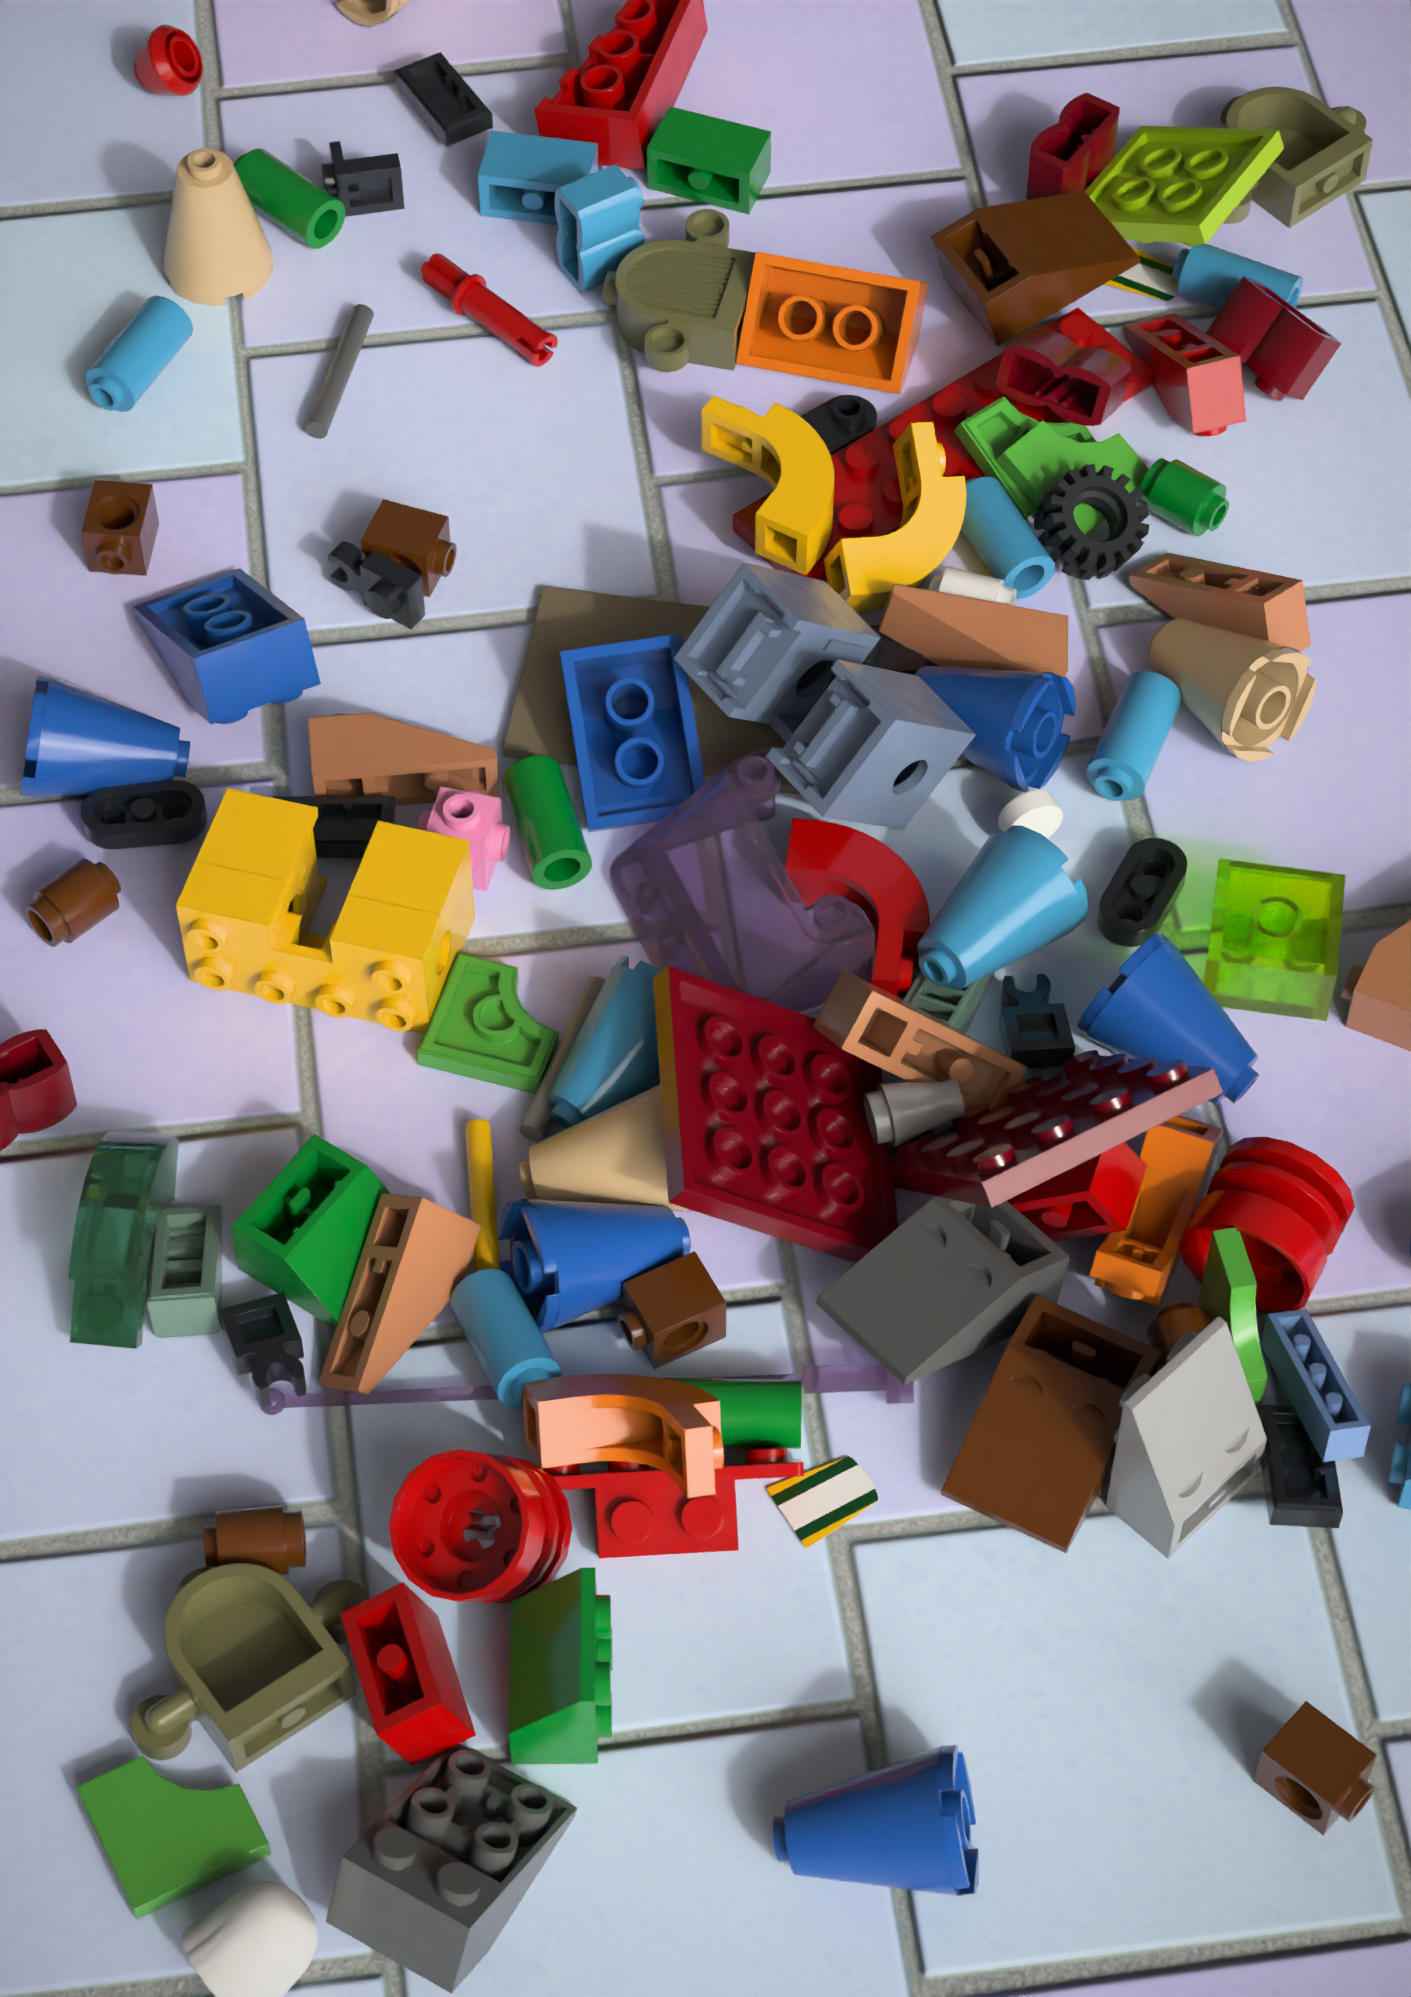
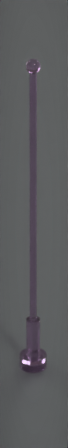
M880 1363L803 1366V1373L700 1377L802 1380L804 1394L884 1391L886 1404L914 1403V1381L904 1386ZM492 1386L371 1391L368 1395L351 1392L306 1393L300 1397H297L296 1394H283L282 1391L276 1388H269L271 1405L263 1407L259 1404V1407L265 1414L276 1415L284 1408L493 1400L499 1398Z

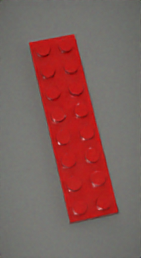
M1078 307L1044 327V329L1053 330L1068 337L1080 349H1104L1124 359L1133 369L1122 403L1151 386L1153 369ZM1002 352L831 455L834 467L832 530L824 552L806 576L767 558H762L775 570L827 582L824 558L841 539L878 537L897 531L902 521L903 503L893 444L911 423L933 422L936 441L943 445L945 451L946 466L943 477L965 476V481L972 478L986 476L954 430L961 422L995 401L1005 397L1020 413L1039 422L1063 423L1067 420L1057 415L1048 405L1031 406L1019 403L1007 397L995 386L1004 354ZM773 491L733 514V531L754 551L756 512Z

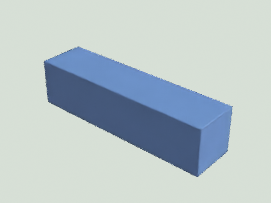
M1307 1309L1267 1314L1260 1345L1321 1460L1329 1462L1363 1457L1371 1425Z

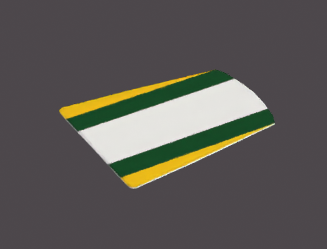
M1132 247L1140 257L1141 262L1104 284L1168 302L1178 294L1179 282L1172 279L1173 266Z
M849 1456L804 1473V1476H795L767 1488L768 1493L805 1548L811 1547L878 1501V1494L870 1477Z

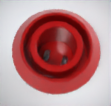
M164 24L156 27L137 49L134 72L139 83L156 95L188 96L195 92L203 73V63L198 47L193 39L183 30Z

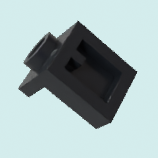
M340 141L329 142L331 163L321 164L324 190L332 196L336 195V198L344 204L345 217L405 209L398 153L344 160Z

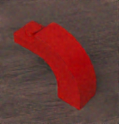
M793 818L785 866L784 905L828 909L844 914L859 923L871 937L876 949L872 984L897 997L898 993L907 994L912 986L913 969H920L917 951L918 942L930 926L927 899L912 869L891 848L864 832L832 822Z

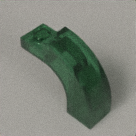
M112 1130L105 1134L97 1145L85 1177L71 1249L68 1279H74L70 1343L137 1349L142 1345L151 1245L155 1227L163 1207L175 1200L180 1135Z

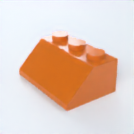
M756 252L736 364L901 394L919 339L929 283Z

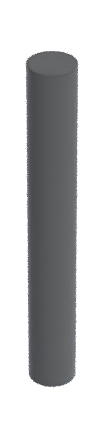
M358 304L353 307L305 426L306 432L314 438L321 439L326 437L373 320L374 312L366 305Z

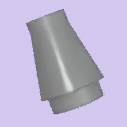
M955 1078L942 1082L878 1083L877 1091L863 1095L868 1127L876 1145L890 1142L893 1147H896L943 1123L964 1117L965 1115L962 1094Z

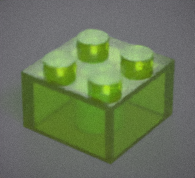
M1218 859L1210 905L1202 982L1221 1007L1327 1021L1337 978L1346 875Z

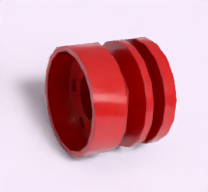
M1266 1136L1243 1138L1229 1146L1219 1170L1215 1172L1211 1180L1207 1196L1201 1198L1183 1232L1179 1243L1183 1262L1195 1278L1202 1283L1212 1232L1236 1227L1237 1232L1240 1231L1257 1283L1256 1312L1267 1315L1270 1313L1300 1310L1306 1306L1328 1261L1327 1256L1333 1253L1355 1208L1351 1189L1337 1170L1318 1155L1292 1142Z
M457 1449L432 1455L409 1472L394 1497L389 1531L394 1557L408 1580L430 1596L457 1602L505 1604L553 1581L568 1555L572 1523L568 1501L555 1479L532 1461L498 1454ZM496 1516L500 1518L501 1526L492 1532L493 1540H490L488 1531L497 1525Z

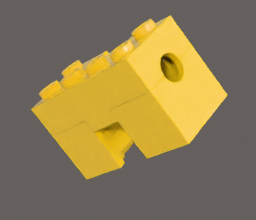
M227 788L176 903L190 981L198 982L212 990L223 991L229 989L260 996L262 999L274 1004L291 1003L321 1010L323 1013L336 1018L353 1017L375 1022L394 1031L404 1032L410 1030L425 1033L457 954L462 953L475 919L469 840L377 821L337 922L333 921L327 937L308 933L327 887V877L319 875L313 827L318 818V808Z

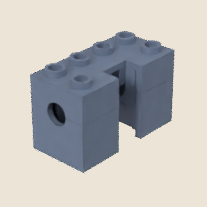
M743 562L673 658L728 717L769 724L786 744L783 749L772 747L766 758L824 818L905 829L976 735L919 676L862 664L881 637L826 581Z

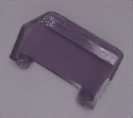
M772 747L734 760L618 854L610 866V884L652 966L662 971L667 966H671L793 1011L808 1014L823 1008L843 970L872 984L875 930L865 912L858 905L840 895H825L819 898L815 904L805 907L759 824L774 817L775 795L781 789L783 779L781 772L766 758V755L772 749Z

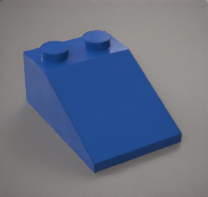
M242 569L225 573L133 606L135 618L188 704L210 724L237 722L245 718L251 709L270 702L274 704L291 702L299 698L303 694V690L321 684L305 618Z
M681 633L560 651L561 672L588 832L710 814L688 674L673 659L683 646Z

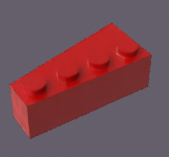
M628 0L614 16L615 26L603 36L598 34L588 46L589 56L578 69L570 67L559 80L560 90L552 99L544 97L534 109L539 135L542 137L598 143V165L612 166L616 164L621 168L646 170L647 147L670 106L674 107L708 31L703 0Z

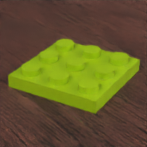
M1140 126L1085 192L1125 240L1144 244L1152 242L1183 243L1187 246L1206 244L1282 152L1284 146L1279 130Z

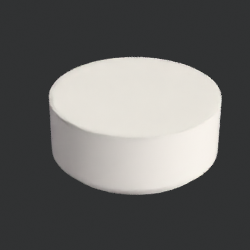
M1031 790L1016 796L1004 806L998 817V826L1002 832H1006L1013 825H1022L1049 838L1059 828L1063 819V813L1050 792Z

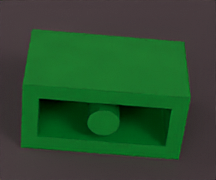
M671 106L668 108L647 147L648 189L745 214L751 212L771 173V131Z

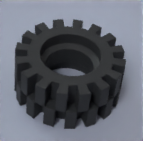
M1095 464L1085 465L1080 471L1076 467L1061 478L1038 504L1036 511L1041 514L1034 519V530H1045L1038 537V540L1043 547L1051 546L1053 551L1049 556L1054 563L1059 558L1065 561L1061 572L1069 576L1080 568L1079 579L1089 580L1095 574H1097L1098 579L1107 577L1111 572H1116L1145 543L1142 539L1148 534L1150 525L1141 522L1149 516L1148 506H1136L1135 503L1143 497V494L1138 487L1130 493L1125 489V486L1131 480L1125 474H1121L1116 480L1111 479L1114 468L1104 465L1096 473ZM1076 505H1090L1105 517L1110 529L1108 539L1097 541L1088 537L1080 530L1073 514Z

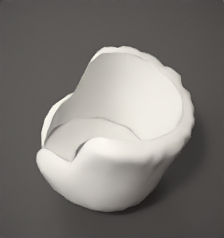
M263 1881L254 1883L234 1894L205 1919L187 1927L182 1933L180 1942L181 1949L188 1955V1961L215 1997H284L303 1975L313 1958L318 1945V1928L314 1915L307 1904L295 1892L284 1884Z

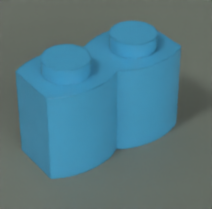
M616 164L557 188L554 205L559 227L556 238L558 261L561 271L581 294L604 284L608 271L616 272L620 262L627 254L645 244L644 236L639 226L640 209L644 206V198L637 181L633 177H626Z

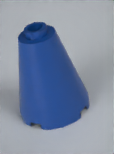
M924 666L915 674H912L919 676L976 734L962 752V757L1011 788L1022 792L1029 791V786L1041 789L1057 771L1071 737L1061 733L1064 714L1075 717L1076 708L1074 687L1067 677L1053 672Z
M37 676L20 795L32 798L91 794L100 788L173 781L174 776L185 778L191 742L179 740L180 727L52 677Z
M1159 932L1155 933L1120 966L1118 971L1121 974L1108 990L1103 986L1083 1013L1077 1027L1086 1034L1087 1038L1118 1054L1125 1053L1128 1059L1154 1056L1156 1062L1167 1063L1182 1059L1185 1060L1186 1065L1214 1068L1223 1093L1208 1101L1217 1105L1227 1097L1235 1104L1250 1089L1260 1075L1252 1068L1258 1059V1055L1172 940H1168Z
M520 1199L509 1201L505 1204L500 1212L497 1227V1241L509 1239L511 1255L510 1260L499 1262L500 1270L506 1272L511 1277L541 1333L549 1332L622 1298L624 1282L689 1254L691 1248L690 1234L685 1221L681 1217H676L667 1206Z
M958 1745L940 1746L787 1800L784 1816L774 1817L773 1841L777 1859L779 1862L789 1861L794 1875L953 1896L976 1894L979 1884L978 1848L970 1849L971 1825H976L975 1808L966 1761L963 1753L958 1752Z

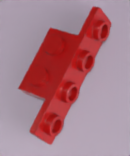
M787 1447L746 1449V1462L724 1463L723 1468L714 1469L716 1494L687 1498L664 1471L655 1467L649 1468V1465L607 1461L608 1470L580 1472V1463L543 1468V1470L553 1476L561 1490L595 1488L599 1558L737 1551L739 1546L735 1480L804 1476L803 1461L800 1459L788 1460Z

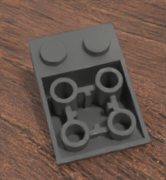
M937 1196L929 1200L817 1296L816 1304L905 1386L1013 1336L1036 1295L1057 1304L1070 1255L1008 1201L990 1208Z
M459 1743L443 1751L342 1856L325 1922L452 1994L489 1952L576 1815L577 1807Z

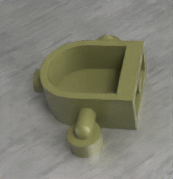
M1265 87L1252 90L1242 96L1234 97L1226 104L1221 113L1220 121L1225 125V128L1279 130L1284 146L1282 152L1268 167L1266 172L1223 222L1225 224L1238 223L1247 218L1252 200L1285 226L1291 228L1366 180L1373 139L1365 134L1366 118L1357 109L1350 106L1331 109L1319 99L1306 92L1288 87Z
M701 209L693 212L685 222V240H658L641 245L622 259L616 272L608 271L603 287V304L616 306V323L620 335L631 347L645 354L646 363L654 370L674 372L682 369L687 363L731 371L735 369L755 252L727 248L729 245L730 224L728 218L720 211Z
M236 1563L212 1569L201 1567L190 1572L177 1585L176 1597L168 1609L164 1623V1644L177 1690L169 1695H156L141 1702L132 1715L131 1729L136 1746L143 1755L154 1760H168L178 1756L187 1748L192 1736L191 1723L199 1721L235 1773H237L356 1695L351 1662L337 1643H349L340 1613L368 1600L366 1591L353 1581H332L324 1585L317 1592L313 1603L308 1606L287 1579L277 1572L259 1565Z

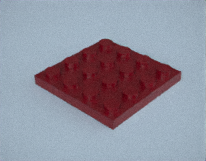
M667 966L653 978L669 1203L857 1263L898 1228L894 1183L884 1164L891 1158L889 1142L878 1145L874 1143L868 1127L863 1103V1095L877 1091L878 1083H883L881 1068L839 1048L813 1028L816 1018L671 966Z
M1091 1050L1064 1061L1061 1064L1064 1072L1044 1081L1043 1077H1034L1010 1087L1007 1090L1010 1100L992 1109H989L988 1104H979L964 1109V1117L952 1119L953 1126L933 1135L932 1131H927L896 1146L898 1153L892 1155L884 1164L893 1179L895 1188L993 1208L1222 1094L1223 1091L1214 1068L1186 1065L1185 1060L1182 1059L1167 1063L1156 1062L1154 1056L1140 1059H1128L1125 1053L1101 1056L1097 1050Z

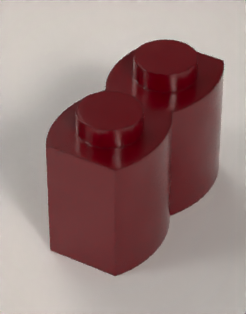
M1089 93L1081 94L1067 103L1060 113L1059 123L1043 130L1031 145L1026 200L1085 191L1115 156L1120 107Z
M1245 276L1242 277L1205 332L1239 354L1241 369L1246 364L1258 375L1253 383L1260 390L1278 401H1282L1285 395L1303 400L1342 344L1261 282Z
M1044 328L1027 329L1005 348L995 386L1007 397L1019 403L1031 406L1048 405L1057 415L1067 421L1084 426L1101 425L1122 405L1133 368L1124 359L1110 351L1099 348L1080 349L1072 340L1061 333Z
M47 1029L27 1031L13 1036L0 1044L1 1151L10 1145L19 1134L38 1132L52 1127L64 1120L77 1107L67 1060Z

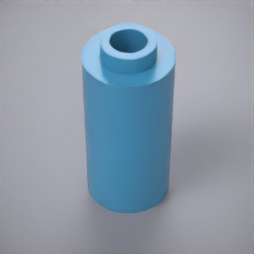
M1209 244L1192 246L1191 250L1183 248L1176 260L1172 279L1179 282V294L1220 309L1243 276L1261 282L1295 308L1298 304L1303 285V278L1301 276Z
M162 296L149 297L87 371L85 381L90 396L95 403L110 411L127 412L131 410L191 337L193 325L187 313L168 298Z
M981 477L965 481L966 508L961 531L992 577L1003 579L1004 586L1017 589L1016 599H1023L1037 593L1050 581L1054 574L1055 564L997 479Z
M1138 671L1127 677L1086 769L1089 783L1102 797L1112 801H1128L1142 795L1182 703L1181 691L1169 678L1151 671Z
M499 1269L480 1270L470 1274L456 1286L450 1299L451 1310L497 1397L504 1406L510 1409L522 1410L524 1384L562 1376L558 1362L514 1282L506 1272Z

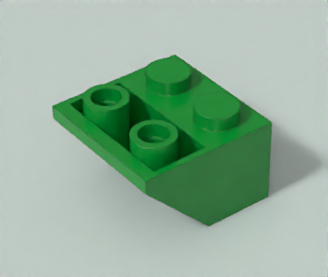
M313 1134L231 1226L238 1268L274 1292H284L287 1300L336 1329L381 1194L391 1193L366 1164Z
M579 1568L511 1601L509 1744L512 1765L598 1764V1737H612L611 1671L613 1655L611 1595H597L596 1568Z

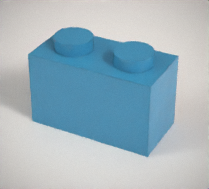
M491 130L478 172L480 216L558 225L554 205L555 192L559 187L598 172V143Z

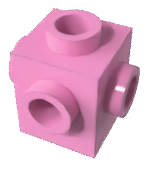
M440 787L433 809H424L422 811L417 829L469 840L473 889L487 892L497 862L504 861L510 842V826L502 824L501 798L487 796L474 790L461 791Z

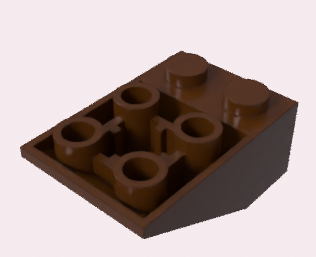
M1084 190L978 208L931 236L945 281L997 347L1141 262L1140 257Z
M1036 1295L1003 1353L942 1487L941 1495L1067 1553L1108 1478L1107 1472L1114 1460L1116 1443L1113 1441V1438L1120 1426L1123 1410L1119 1406L1120 1400L1128 1387L1139 1376L1146 1373L1153 1377L1158 1372L1161 1351Z

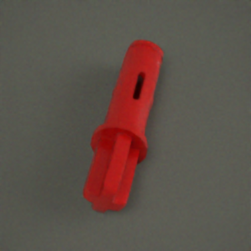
M438 253L432 254L429 260L422 264L420 271L423 274V281L448 299L454 312L459 315L468 314L526 357L534 366H542L550 360L554 352L545 347L544 344L549 348H556L558 344L557 337L547 332L487 288L486 281L481 275L468 274L444 255Z

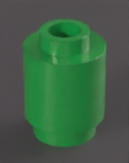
M1160 458L1155 461L1145 474L1139 489L1143 494L1141 500L1147 502L1149 511L1194 536H1200L1207 530L1214 531L1217 529L1229 509V501L1225 499L1226 486L1178 459L1170 462Z

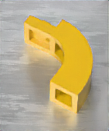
M713 395L702 409V451L759 475L773 487V492L756 512L755 554L806 576L824 552L832 530L834 467L826 444L808 422L776 402L763 417L751 412L746 407L735 405Z
M933 422L911 423L893 444L903 503V515L899 529L884 536L841 539L824 558L827 583L856 613L884 608L893 584L917 588L947 556L960 533L966 508L965 476L943 477L946 466L945 451L943 445L936 441Z

